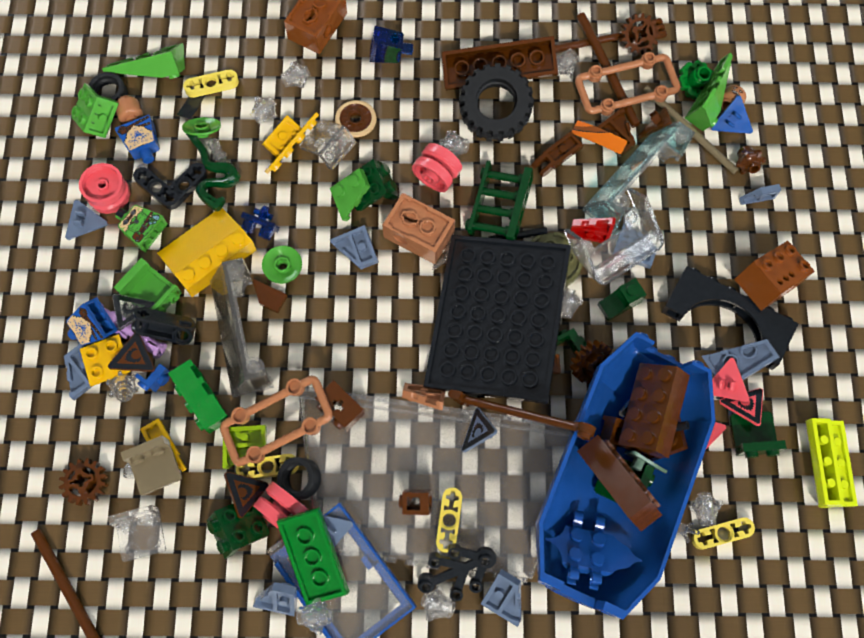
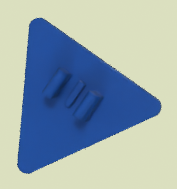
M737 95L722 112L711 130L747 134L753 132L740 95Z

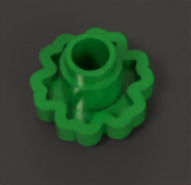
M699 60L694 63H686L679 70L680 90L685 91L686 97L694 100L697 99L703 87L711 80L713 70L708 68L706 63Z

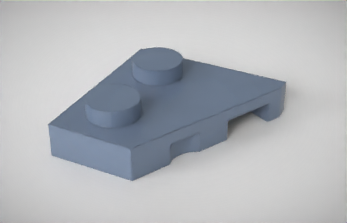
M365 225L330 239L332 245L360 270L379 263Z
M501 569L484 596L481 605L518 627L521 622V580Z

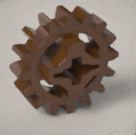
M644 13L639 14V16L634 14L632 19L630 17L625 19L627 24H621L624 30L619 32L620 35H623L619 42L625 43L622 48L628 47V53L634 51L635 55H639L640 52L643 55L647 50H653L652 45L658 44L655 38L660 37L659 34H656L660 27L654 26L657 22L656 20L650 21L651 15L645 17ZM635 22H641L638 26H633ZM641 42L646 43L643 47H638Z
M596 339L593 343L587 341V346L581 345V350L574 352L577 355L576 358H571V361L574 363L570 366L573 370L572 374L582 383L590 384L597 366L611 355L612 349L607 344Z
M86 458L85 462L77 459V465L70 462V469H63V472L66 474L65 477H59V480L64 482V484L59 486V489L65 490L62 496L68 498V502L72 504L76 502L78 506H82L83 502L85 505H91V499L98 502L97 495H104L105 492L102 488L109 485L104 482L109 476L102 474L106 469L103 466L99 467V462H92L89 458ZM87 468L92 469L96 474H90ZM72 490H78L81 496H77Z

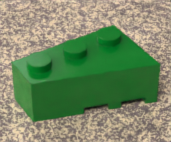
M191 359L168 372L175 383V390L180 397L183 396L186 400L184 403L191 414L194 412L197 417L195 422L201 431L205 429L210 434L220 428L222 421L229 418L201 371Z

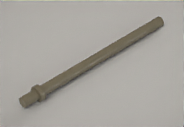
M648 85L643 89L645 94L654 91ZM650 100L662 109L666 107L670 117L733 175L739 170L666 101L656 102L655 100Z

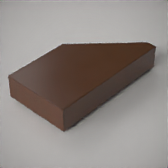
M254 279L253 284L259 304L279 313L288 297L287 294Z

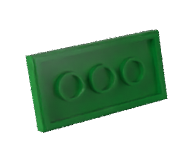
M320 507L278 519L276 522L306 606L348 595L350 591Z

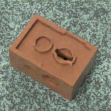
M402 193L382 224L383 236L387 240L436 264L455 232V219Z

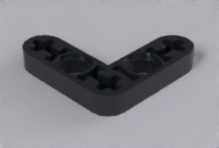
M193 163L170 186L145 167L136 169L133 173V178L138 186L167 209L173 210L179 207L196 190L198 184L207 178L208 173L203 164ZM196 170H197L198 172L201 171V174H200V175H199V174H195L194 172H195ZM140 176H146L149 182L147 183L143 178L140 179ZM184 182L190 184L186 190L179 189L180 185ZM157 184L162 185V189L159 192L152 191L153 186ZM167 194L170 198H174V201H168L164 195Z

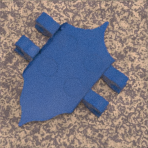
M575 510L574 516L571 519V526L565 525L563 532L555 538H545V540L553 543L561 553L562 564L567 569V584L576 585V579H579L580 573L590 574L589 589L598 591L599 585L602 584V576H609L616 570L628 568L636 562H642L627 546L620 543L615 536L603 534L605 526L604 516L596 515V521H593L592 526L593 531L582 529L584 512Z

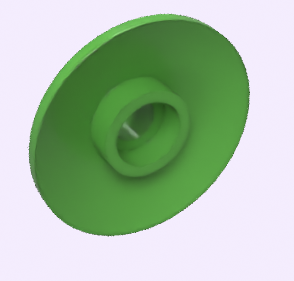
M208 117L191 119L182 125L183 132L198 138H207L209 134L217 132L221 128L219 120Z
M277 246L265 254L262 260V270L264 275L274 283H289L300 274L302 259L300 254L292 247ZM286 265L287 267L286 269L281 270L280 266Z

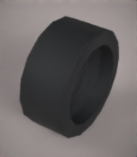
M111 72L98 74L89 83V86L97 94L105 85H117L119 87L117 93L109 99L118 101L120 97L128 95L123 80L117 74Z
M293 457L286 460L280 467L277 475V484L295 499H308L313 496L321 483L319 467L314 461L302 457ZM302 465L307 469L308 482L302 491H295L290 484V476L296 466Z

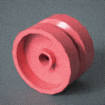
M436 143L426 145L421 152V156L412 165L414 175L423 184L438 192H446L452 185L453 179L462 170L460 160L447 148Z
M94 164L83 172L79 180L81 194L90 206L99 213H116L120 208H124L129 201L131 195L130 187L118 168L111 164Z
M273 481L266 488V494L274 499V502L271 503L264 497H259L253 505L263 514L262 517L276 528H278L276 522L278 519L309 510Z

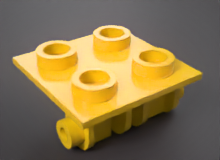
M120 334L80 348L90 387L118 376L119 379L128 377L127 374L130 371L110 370L108 368V364L123 347Z

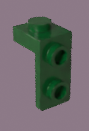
M574 328L569 331L564 329L559 332L557 346L566 341L573 353L580 351L581 345L587 346L584 338L579 336Z

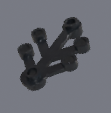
M453 543L448 547V556L450 558L441 556L437 552L431 553L428 557L430 567L438 568L442 565L450 569L436 575L428 572L420 574L417 586L422 593H430L434 590L435 585L457 576L454 586L450 589V599L460 601L463 598V586L468 572L476 567L475 576L469 581V589L473 593L482 591V580L487 568L495 565L497 561L496 553L486 546L475 551ZM462 556L465 558H469L470 560L463 562L456 559Z

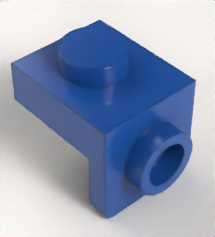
M159 364L147 379L138 373L135 377L139 380L137 384L145 391H148L150 388L156 393L161 386H164L169 381L170 376L168 372L170 371L162 364Z

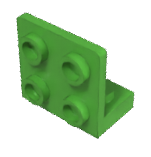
M84 83L83 88L78 92L77 104L72 108V119L83 132L106 138L119 103L116 100L99 96L89 84Z

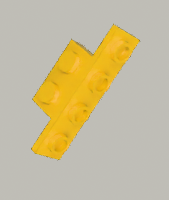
M317 112L311 116L302 128L288 115L262 143L276 157L264 172L267 174L270 171L275 172L282 165L280 160L284 156L287 158L294 151L292 146L295 143L299 144L305 138L304 132L307 128L311 130L317 124L315 120L319 116Z

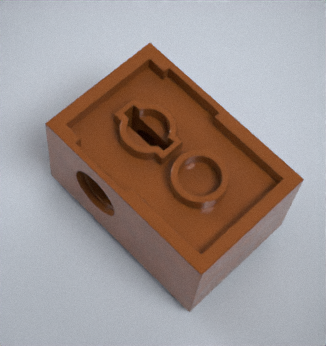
M298 0L284 20L288 39L320 54L347 15L346 0Z
M786 241L753 261L734 280L762 311L795 289L815 271L809 262L799 254L797 249L789 241Z

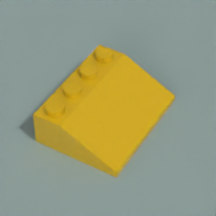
M222 208L218 212H213L157 252V254L190 296L193 297L254 253L256 247L240 225Z

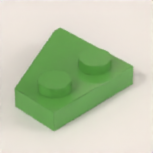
M357 169L330 188L343 221L347 222L351 218L349 216L354 206L358 207L362 196L370 188L363 169Z

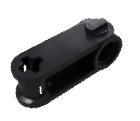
M142 307L134 311L135 321L131 326V330L137 335L174 342L180 345L189 344L193 339L196 323L190 317Z

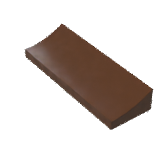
M554 36L441 52L446 91L462 89L469 75L472 76L473 71L478 68L482 70L483 65L487 64L490 67L495 66V63H501V67H506V64L510 65L512 70L518 69L522 72L521 76L527 79L558 75Z

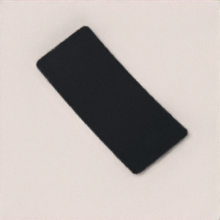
M205 95L195 98L188 97L177 115L191 119Z

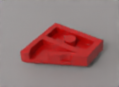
M616 218L573 219L569 236L608 244Z

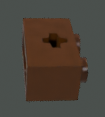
M334 380L324 389L333 412L331 422L339 430L343 428L347 432L365 415L364 409ZM316 396L315 400L318 403L316 407L324 415L322 407ZM336 404L338 406L342 405L343 409L340 411L339 409H335L334 406Z

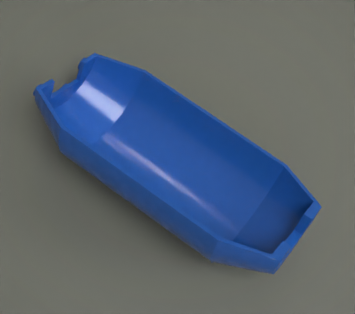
M635 332L597 366L576 421L595 426V437L601 434L605 421L602 419L603 415L625 420L622 411L629 405L640 363L678 366L690 375L680 412L681 422L688 421L690 424V428L684 430L688 449L672 454L669 458L653 461L667 470V473L665 474L654 469V481L647 488L661 505L657 509L661 512L662 516L643 531H640L616 502L596 494L594 486L598 478L577 452L589 441L577 437V433L571 431L535 523L538 583L576 603L622 620L661 580L715 424L712 370L705 367V364L700 361L692 360L682 364L676 361L675 357L658 352V349L653 347L655 341L649 339V336L642 332ZM617 447L616 451L623 459L630 462L633 461L634 458L624 454L627 449ZM575 510L584 512L582 529L593 531L592 526L593 521H596V515L604 516L605 526L603 534L615 536L620 543L627 546L642 562H636L628 568L616 570L609 576H602V584L599 585L598 591L589 589L590 574L580 573L579 579H576V585L566 583L567 569L562 564V556L559 549L553 543L545 540V538H555L563 532L565 525L571 526V519L574 516Z

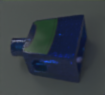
M374 26L369 62L399 63L401 54L412 55L413 44L403 43L404 34L402 32Z

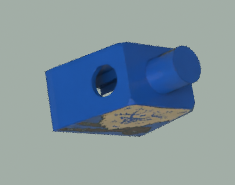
M150 115L114 128L134 160L142 158L145 164L154 161L152 153L159 151L160 148L155 125Z
M97 297L83 303L66 320L70 328L67 332L68 337L72 340H78L81 345L102 340L118 331Z

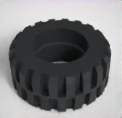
M495 63L493 67H490L489 64L483 65L482 70L478 68L473 71V75H469L465 85L462 86L460 95V113L464 124L468 126V130L471 133L474 132L480 139L484 137L486 141L491 142L492 139L500 142L505 138H513L516 133L519 134L523 127L527 125L534 104L533 90L528 85V79L522 77V72L518 69L514 71L511 69L512 66L507 64L506 67H501V63ZM491 87H501L509 91L514 98V108L511 114L497 120L484 116L478 107L479 96L484 90Z

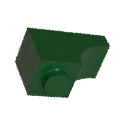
M634 278L618 287L616 291L599 301L597 305L609 321L642 303L647 294L637 279Z

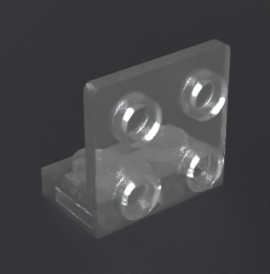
M321 120L310 134L303 139L299 147L302 150L319 155L325 165L333 170L357 142L346 126Z
M149 505L108 516L109 525L117 529L123 562L166 551L158 507Z

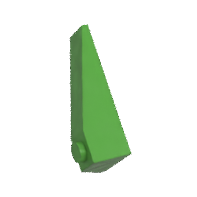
M180 43L164 47L152 53L153 55L147 52L135 57L136 60L130 57L113 62L103 67L102 70L103 72L158 78L169 76V79L179 77L180 73L185 69L184 45Z
M731 53L720 59L712 72L711 80L703 87L685 117L686 120L701 131L709 127L712 128L718 121L717 116L721 111L733 57Z

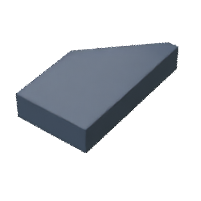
M779 184L760 187L740 197V205L775 199L780 193L781 187Z

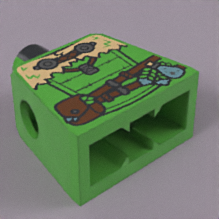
M134 205L129 212L120 208L115 215L121 221L118 224V228L144 253H146L168 224L162 215L138 205Z

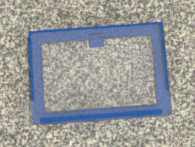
M340 502L324 515L349 520L354 524L334 547L350 591L348 595L306 606L283 539L270 547L267 553L274 561L275 567L285 581L297 587V598L326 638H377L414 610L417 605Z

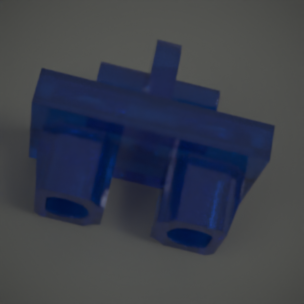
M264 205L261 210L254 209L253 213L258 215V217L242 212L241 218L244 220L241 228L245 232L253 234L256 225L261 227L258 236L270 241L274 232L278 233L280 227L266 220H273L274 217L273 214L269 213L268 206Z

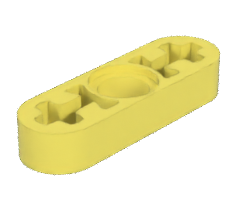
M224 70L189 78L184 82L183 87L187 96L195 98L234 89L238 86L239 79L235 71ZM209 81H216V84L212 87L206 85Z
M292 454L268 456L261 463L257 464L259 474H256L255 470L248 471V475H245L241 472L242 469H245V465L236 466V473L253 479L276 477L278 475L276 460L283 464L287 459L295 456ZM267 461L272 462L274 465L273 470L269 473H264L262 465ZM255 463L246 464L249 468H256ZM296 466L291 474H294L299 466Z
M457 488L446 489L442 496L436 546L442 553H448V549H444L443 544H440V540L445 538V532L441 533V528L446 531L455 530L454 535L452 533L449 534V541L453 543L457 541L462 494ZM452 492L455 493V497L459 498V500L454 501L453 509L458 508L457 512L444 510V506L449 508L450 502L449 499H446V496H450ZM447 514H452L456 519L455 524L451 527L443 523V517Z
M739 518L699 529L692 534L691 541L694 547L703 550L750 537L755 531V526L750 519ZM741 522L743 525L748 526L745 532L739 531L734 533L733 528L740 527ZM720 527L728 531V538L726 540L718 537L717 531ZM700 533L702 536L712 534L713 539L706 540L704 544L703 542H698L697 538L700 537Z

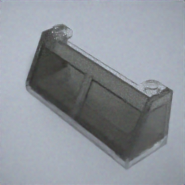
M243 258L222 262L210 283L231 394L233 397L274 388L272 377L265 370L263 361L257 357H248L237 297L245 296L244 290L246 286L253 284L251 274Z

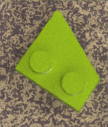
M266 425L229 427L240 458L246 455L249 447H262L267 444ZM223 440L222 468L229 469L234 464Z

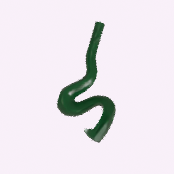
M186 134L198 149L205 168L209 171L226 175L223 178L205 179L196 187V193L202 202L218 212L222 209L226 200L223 196L214 198L207 193V189L209 187L231 188L239 182L241 176L232 163L212 162L209 159L206 147L197 136Z

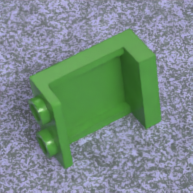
M140 258L113 287L121 296L154 302L155 304L149 309L166 312V309L171 304L176 303L182 293L177 285L172 284L159 274L143 258ZM130 302L133 306H136V305H137L138 308H141V307H144V306H145V305H141V304H137V303H132V302Z

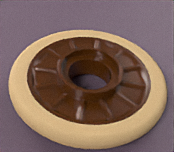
M360 100L344 103L339 107L335 115V123L338 130L342 134L353 138L369 134L375 127L377 120L372 106ZM354 115L361 117L359 122H352L350 119Z

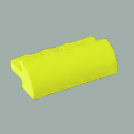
M826 418L806 420L819 508L858 506L844 421H831V419Z

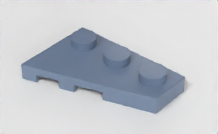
M765 339L717 353L703 355L702 358L712 370L714 376L730 358H734L741 377L745 380L780 358L769 340Z

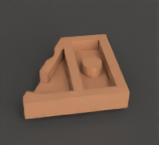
M404 384L402 398L443 410L446 391L424 388V385Z

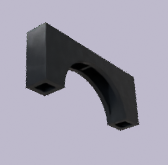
M688 266L682 272L662 310L663 314L679 322L687 312L700 306H718L734 312L748 324L754 335L755 342L768 339L779 354L780 358L766 366L770 370L775 369L780 364L799 324L793 321L791 317L775 312L770 306L761 311L749 296H744L738 293L735 288L725 286L719 283L717 279L707 277L701 274L698 269Z

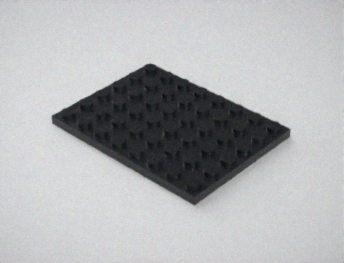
M452 235L423 387L447 392L457 390L464 394L549 404L571 245Z

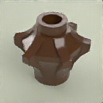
M743 146L738 150L736 167H740V174L744 175L747 172L753 174L760 170L761 164L767 160L761 156L762 150H754L751 146Z

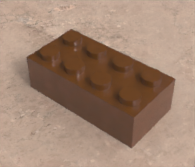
M640 363L618 445L628 451L669 458L690 375L678 366Z
M596 435L577 450L627 517L640 531H643L662 516L661 512L657 509L661 505L607 438L603 441L599 435Z

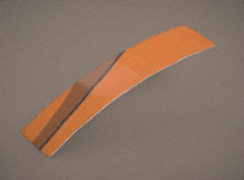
M579 120L571 131L576 136L590 140L618 154L623 152L627 144V140Z

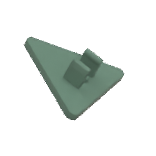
M625 450L624 454L634 458L630 468L641 471L643 465L648 464L665 474L667 473V470L638 452Z

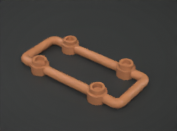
M652 52L644 53L641 59L605 68L593 65L589 68L588 72L578 74L575 78V85L584 110L588 114L601 113L605 116L611 115L615 109L650 100L664 102L668 96L678 93L681 87L670 57L666 54L654 55ZM663 61L673 87L667 88L664 85H659L650 93L618 101L607 98L602 100L600 105L591 106L583 84L584 80L596 83L605 75L637 67L649 70L653 68L655 63Z
M307 376L301 380L293 378L287 382L286 388L248 408H235L231 416L222 421L220 432L234 465L258 464L271 451L305 434L316 435L319 433L321 426L332 419L333 412L321 382L316 376ZM312 384L324 415L317 419L312 417L304 419L300 428L262 447H249L246 455L240 458L229 427L235 423L246 424L250 420L251 415L289 395H302L305 387Z

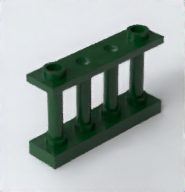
M487 160L485 168L482 167L481 183L471 217L467 219L465 230L468 231L469 236L474 237L475 230L504 235L508 240H517L534 178L533 168L525 167L523 174L520 175L492 171L491 161ZM491 178L518 183L520 187L518 191L509 192L488 188V184ZM485 195L513 200L515 202L514 208L509 210L483 205ZM480 213L508 217L510 220L509 226L501 227L479 223Z

